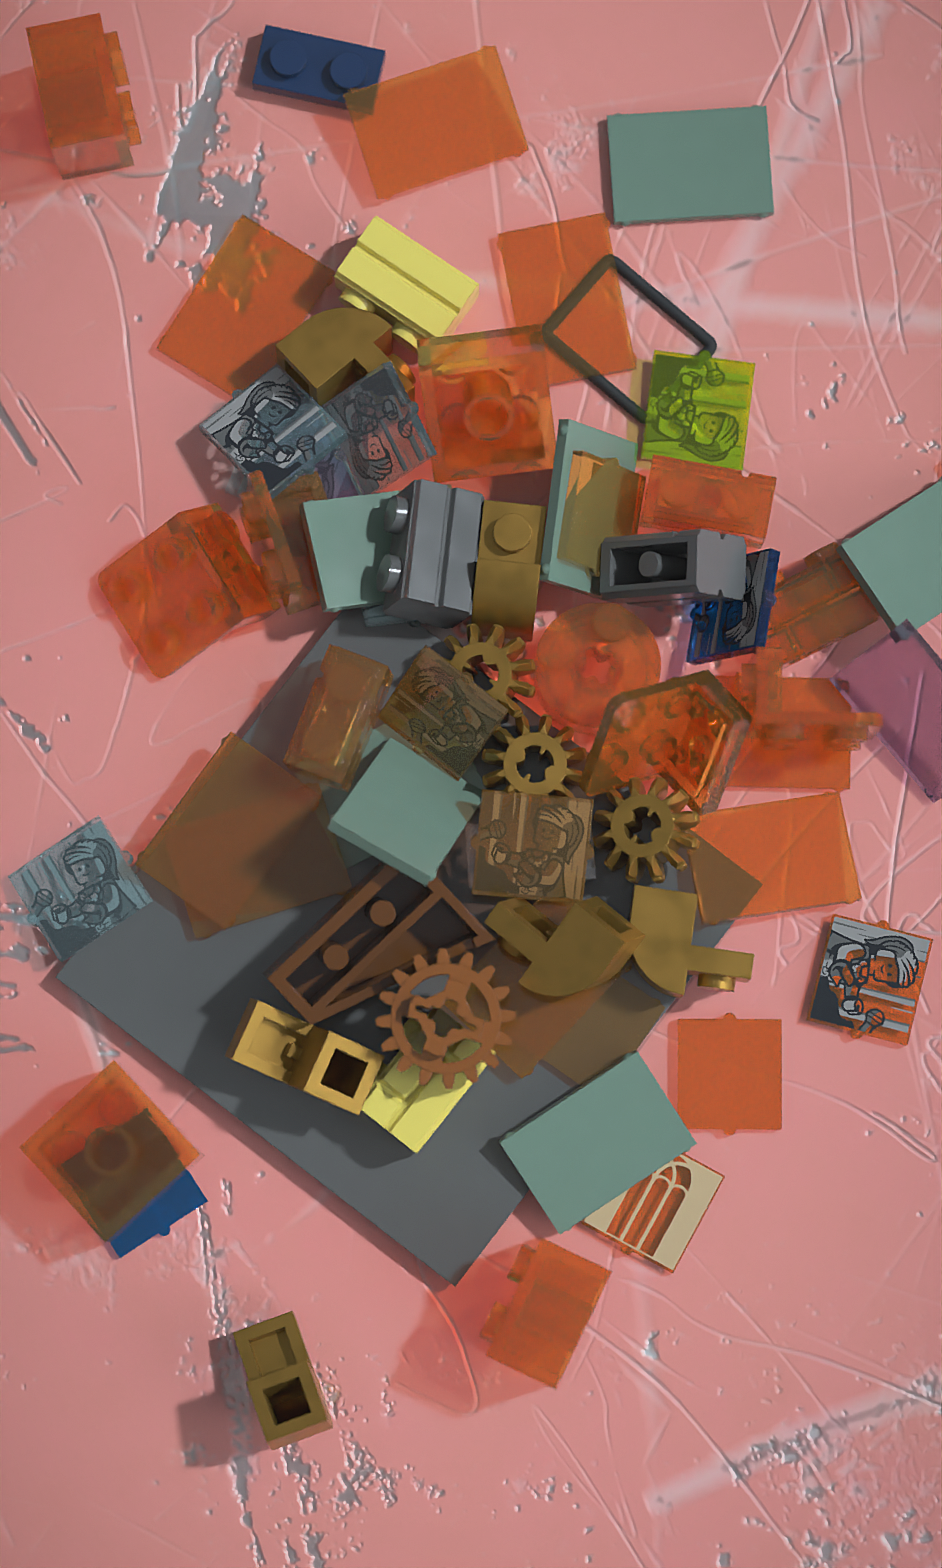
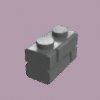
M419 479L411 482L397 496L393 495L390 498L385 510L383 523L385 532L392 533L390 555L386 554L383 557L378 569L376 582L378 591L385 592L383 606L385 615L410 621L419 620L420 623L444 629L454 628L471 616L484 506L483 494L457 487L451 489L445 484Z
M706 529L604 538L603 543H601L600 593L602 600L627 603L628 605L645 608L742 600L745 594L747 544H745L744 537L720 534V532Z

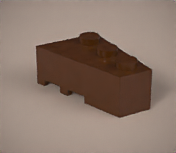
M381 861L262 974L304 1019L312 1025L397 984L392 975L396 969L405 972L408 976L416 973L413 956L420 954L426 960L428 966L437 964L439 949L446 948L449 959L474 947L477 948L494 940V938L437 876L425 886Z

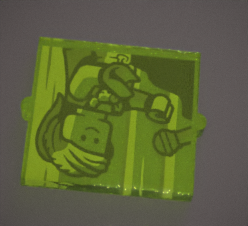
M654 350L640 459L685 464V468L688 471H694L698 466L743 471L755 363L713 358L710 352L706 350L701 351L698 355Z

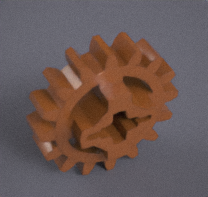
M446 948L439 949L437 964L428 966L426 960L420 954L413 956L416 973L408 976L405 972L398 969L392 973L395 981L400 985L397 994L393 992L380 993L379 999L385 1004L392 1006L391 1015H383L376 1018V1026L392 1028L393 1036L387 1039L381 1047L384 1052L399 1048L404 1054L396 1067L400 1073L409 1069L413 1064L421 1068L419 1084L423 1086L429 1082L433 1073L442 1074L445 1089L453 1088L455 1073L464 1072L466 1078L472 1084L478 1082V1072L475 1065L482 1061L487 1066L495 1069L500 1063L491 1052L495 1044L511 1046L513 1039L507 1034L500 1032L501 1023L515 1020L516 1012L500 1010L499 1001L503 1000L511 991L508 986L492 989L488 982L495 972V968L492 965L482 969L479 973L471 970L473 954L470 952L464 954L459 965L450 964ZM436 976H449L444 991L425 999L410 994L419 984L427 979ZM470 984L474 985L483 995L489 1010V1022L473 1015L466 1000ZM445 1001L454 1002L458 1005L456 1015L464 1019L465 1024L474 1026L476 1031L462 1028V1030L450 1029L446 1037H439L434 1034L436 1023L428 1019L427 1014L416 1011V1007L430 1010V1008L442 1009ZM402 1016L418 1021L426 1037L421 1055L413 1049L404 1034ZM467 1039L482 1044L472 1055L463 1060L442 1063L447 1048L455 1043Z

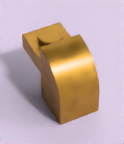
M349 307L325 310L304 321L275 345L278 368L291 380L290 382L298 391L301 390L300 393L311 405H316L320 410L355 381L361 385L389 365H391L410 403L409 406H406L398 395L407 416L412 409L413 411L415 410V386L413 384L416 383V378L399 356L392 353L387 357L393 351L392 326L371 312ZM373 390L379 403L387 402L388 398L391 397V395H382L377 390ZM395 412L392 413L393 417H398L399 415H401H395ZM401 417V418H399V419H392V420H393L396 424H398L400 421L403 420V418Z
M484 500L471 624L475 623L479 627L482 636H488L492 626L498 624L505 629V638L514 639L520 637L522 640L532 641L547 506Z
M635 885L632 890L628 921L646 936L630 958L640 976L650 986L663 994L681 999L685 992L687 974L698 976L697 987L725 992H734L736 981L747 983L751 980L755 954L691 945L698 894Z
M522 896L498 902L484 921V923L499 934L496 938L497 942L505 951L520 960L527 961L529 959L532 962L518 983L533 992L546 996H567L608 981L621 970L646 936L598 896L575 902L559 926L554 924Z
M250 998L225 1054L227 1058L357 1115L360 1114L385 1057L331 1031L310 1025L303 1020L253 998Z
M293 1311L233 1332L249 1380L246 1384L266 1443L272 1451L333 1428L323 1390L315 1374Z

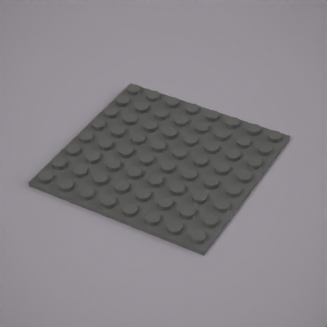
M364 607L345 609L335 618L136 873L135 877L150 900L78 948L56 978L456 1287L530 1190L498 1140L505 1133L513 1131L622 1059L624 1054L631 1053L635 1049L637 1050L675 1000V997L663 994L650 986L640 976L631 958L608 981L571 995L546 996L525 988L518 981L532 962L529 959L527 961L520 960L505 951L497 942L496 938L499 934L484 923L497 903L522 896L554 924L559 926L575 902L595 896L601 898L628 921L632 890L635 885L698 894L691 945L714 948L762 885L689 829L683 832L696 837L700 841L698 850L691 851L679 848L677 854L687 864V868L683 872L676 870L669 861L663 863L665 871V881L663 883L656 884L652 880L647 866L642 878L636 884L626 879L627 864L618 870L611 871L604 864V861L612 849H598L593 842V838L597 834L611 828L596 822L594 814L597 810L614 813L617 807L609 801L606 795L610 789L617 790L625 799L631 797L626 781L587 752L585 760L567 766V768L586 773V784L584 786H575L562 783L573 793L576 801L590 802L580 898L475 889L479 844L486 848L485 858L487 861L490 837L480 840V833L489 831L488 828L481 829V827L486 826L492 820L494 793H500L507 787L505 783L495 787H487L490 795L485 797L484 805L476 810L436 871L437 878L493 936L494 940L466 952L473 954L471 970L479 973L489 965L495 968V972L488 983L492 989L503 986L509 987L511 992L503 1000L499 1001L500 1010L516 1012V1019L508 1023H501L500 1032L507 1034L513 1039L511 1046L495 1044L492 1048L496 1052L495 1056L500 1064L495 1069L490 1066L485 1067L478 1076L479 1081L470 1086L417 1154L362 1110L359 1115L354 1114L225 1057L250 998L259 1000L307 1022L262 973L382 861L372 855L359 862L356 866L344 869L294 771L301 768L304 764H309L402 715L391 706L393 700L407 711L415 708V706H419L418 702L401 690L403 685L425 701L427 698L415 686L414 678L419 668L424 667L419 663V660L427 648L437 656L452 660L455 655L444 642L415 620L367 625ZM474 667L478 675L470 673L469 681L476 684L483 692L490 690L494 686L489 682L491 678ZM425 674V675H422V676L418 677V678L416 679V681L419 680V679H422L424 676H426V675H428V674ZM423 681L419 682L417 686L421 687ZM429 688V689L427 690V693H428L431 697H433V698L436 697V696H439V697H443V696H444V695H434V693L431 691V688ZM453 693L445 694V697L441 699L442 703H444ZM513 697L511 700L521 707L523 714L528 719L530 733L538 732L541 716L516 697ZM505 711L500 718L501 727L506 729L516 739L519 735L515 726V718ZM462 722L456 723V729H467L462 725ZM551 725L548 735L555 738L560 731ZM495 730L490 732L472 758L481 778L489 772L503 769V767L490 765L482 760L484 749L506 752L494 738L493 733ZM465 731L466 734L464 738H472V736L467 731ZM462 739L464 744H469L466 740ZM570 740L563 747V750L567 751L580 746ZM539 753L525 754L524 766L517 769L523 779L527 774H530V782L532 783L542 782L545 769L552 766L549 759L544 757L542 761H539ZM554 795L550 797V800L552 798V804L560 803ZM516 796L514 815V798L508 806L501 809L500 819L505 822L507 830L502 838H498V841L507 843L510 846V850L516 851L519 824L517 809L521 801ZM531 802L530 814L525 823L522 850H525L526 847H536L532 840L534 832L532 818L535 815L536 808L539 807V802ZM650 817L641 819L643 824L642 830L633 833V836L637 835L645 844L652 842V831L661 827V824L656 825ZM539 820L535 841L543 845H538V848L553 851L554 848H551V846L557 847L561 829L552 823ZM495 821L496 830H499L497 821ZM499 821V825H500V829H501V828L504 826V824ZM492 823L490 825V830L495 831L494 825ZM497 844L499 846L504 847V849L502 850H508V847L506 845ZM533 849V854L540 856L542 851ZM528 850L526 856H528V852L531 855V851ZM511 853V859H521L520 853ZM544 853V856H542V858L545 859L546 855L548 854ZM535 858L537 862L541 860V858ZM552 859L545 870L541 869L542 875L552 874L559 861ZM528 861L520 862V865L526 872L530 874L537 872ZM495 863V866L503 869L507 873L508 879L513 881L514 867L506 863ZM524 872L516 874L520 881L524 878ZM466 952L451 958L450 964L459 965L461 958ZM687 974L686 984L693 975ZM436 976L427 979L419 984L410 994L425 999L444 991L449 976ZM397 983L389 988L384 989L385 991L383 992H393L397 994L398 990L400 989V985ZM470 984L466 995L467 1003L475 1017L489 1022L490 1017L487 1003L480 991ZM380 993L312 1024L385 1056L383 1062L386 1065L400 1051L398 1048L393 1051L384 1052L381 1047L387 1039L393 1036L392 1028L376 1026V1018L383 1015H391L392 1006L385 1004L379 999ZM445 1001L442 1007L444 1012L460 1023L465 1029L476 1031L474 1026L465 1024V1020L456 1015L457 1004ZM416 1007V1010L420 1009L423 1013L428 1015L433 1008L427 1010L421 1007ZM402 1016V1027L409 1019L408 1017Z

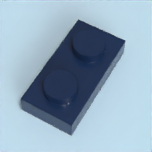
M265 25L252 81L253 90L373 116L386 60V50Z

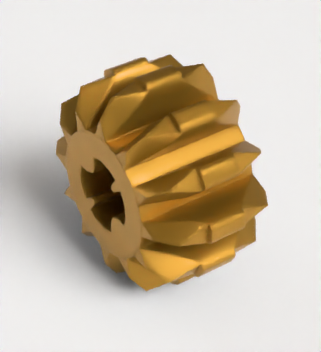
M475 623L467 625L466 634L469 644L464 647L457 638L448 635L444 639V643L455 655L452 660L441 656L438 657L467 680H469L470 673L478 675L474 667L482 662H485L493 671H499L497 681L489 680L494 686L484 693L501 707H504L512 717L517 718L523 714L521 707L511 699L515 693L526 698H533L536 693L534 686L527 682L518 681V677L530 675L537 671L536 662L532 659L514 661L524 651L526 643L520 637H516L502 647L505 629L498 624H494L489 630L486 642H483L482 633ZM443 683L430 687L433 693L436 692L437 695L452 693ZM452 694L443 705L448 703L447 706L450 708L457 701L452 699L455 695ZM467 702L464 704V707L470 716L469 719L474 721L476 713ZM441 707V711L445 714L448 709ZM455 707L450 711V713H456ZM499 719L492 730L501 727V719ZM462 722V725L465 728H469L470 722Z
M524 714L515 718V726L519 735L516 739L506 729L498 727L494 731L493 736L506 752L484 749L482 753V760L484 762L503 767V769L489 772L482 777L484 787L506 784L507 787L500 792V794H503L501 809L508 806L514 795L520 799L521 795L529 796L526 820L530 814L531 802H539V806L543 803L550 804V797L554 795L561 804L566 806L567 800L576 801V798L562 783L584 786L587 781L586 773L567 768L568 765L585 760L587 757L586 749L584 747H576L564 751L563 747L572 739L574 729L566 726L560 730L555 738H552L548 735L552 725V716L548 714L541 716L538 732L530 733L529 722ZM537 752L539 753V761H542L544 757L549 759L552 766L545 769L542 782L532 783L530 782V774H527L523 779L518 773L517 769L524 766L525 754ZM519 804L518 809H517V818H518V819H519V813H520V804ZM544 806V807H546V808H548V809L554 811V808H552V807H550V806ZM540 809V813H542L543 811L548 812L544 809Z
M632 777L629 779L628 784L631 797L625 799L613 788L607 792L606 795L609 801L617 808L614 813L605 810H597L595 812L594 820L611 829L597 834L593 838V842L598 849H612L604 861V864L611 871L618 870L627 864L626 879L629 882L638 883L647 866L652 880L656 884L663 883L665 881L663 863L669 861L676 870L683 872L687 868V864L677 854L679 848L690 851L698 850L700 841L683 831L700 824V816L696 811L681 812L687 805L689 796L682 789L674 791L667 796L668 782L664 778L656 777L651 783L648 794H646L642 781L638 777ZM650 817L656 825L661 824V827L652 831V842L645 844L637 835L633 836V833L642 830L643 824L641 819Z

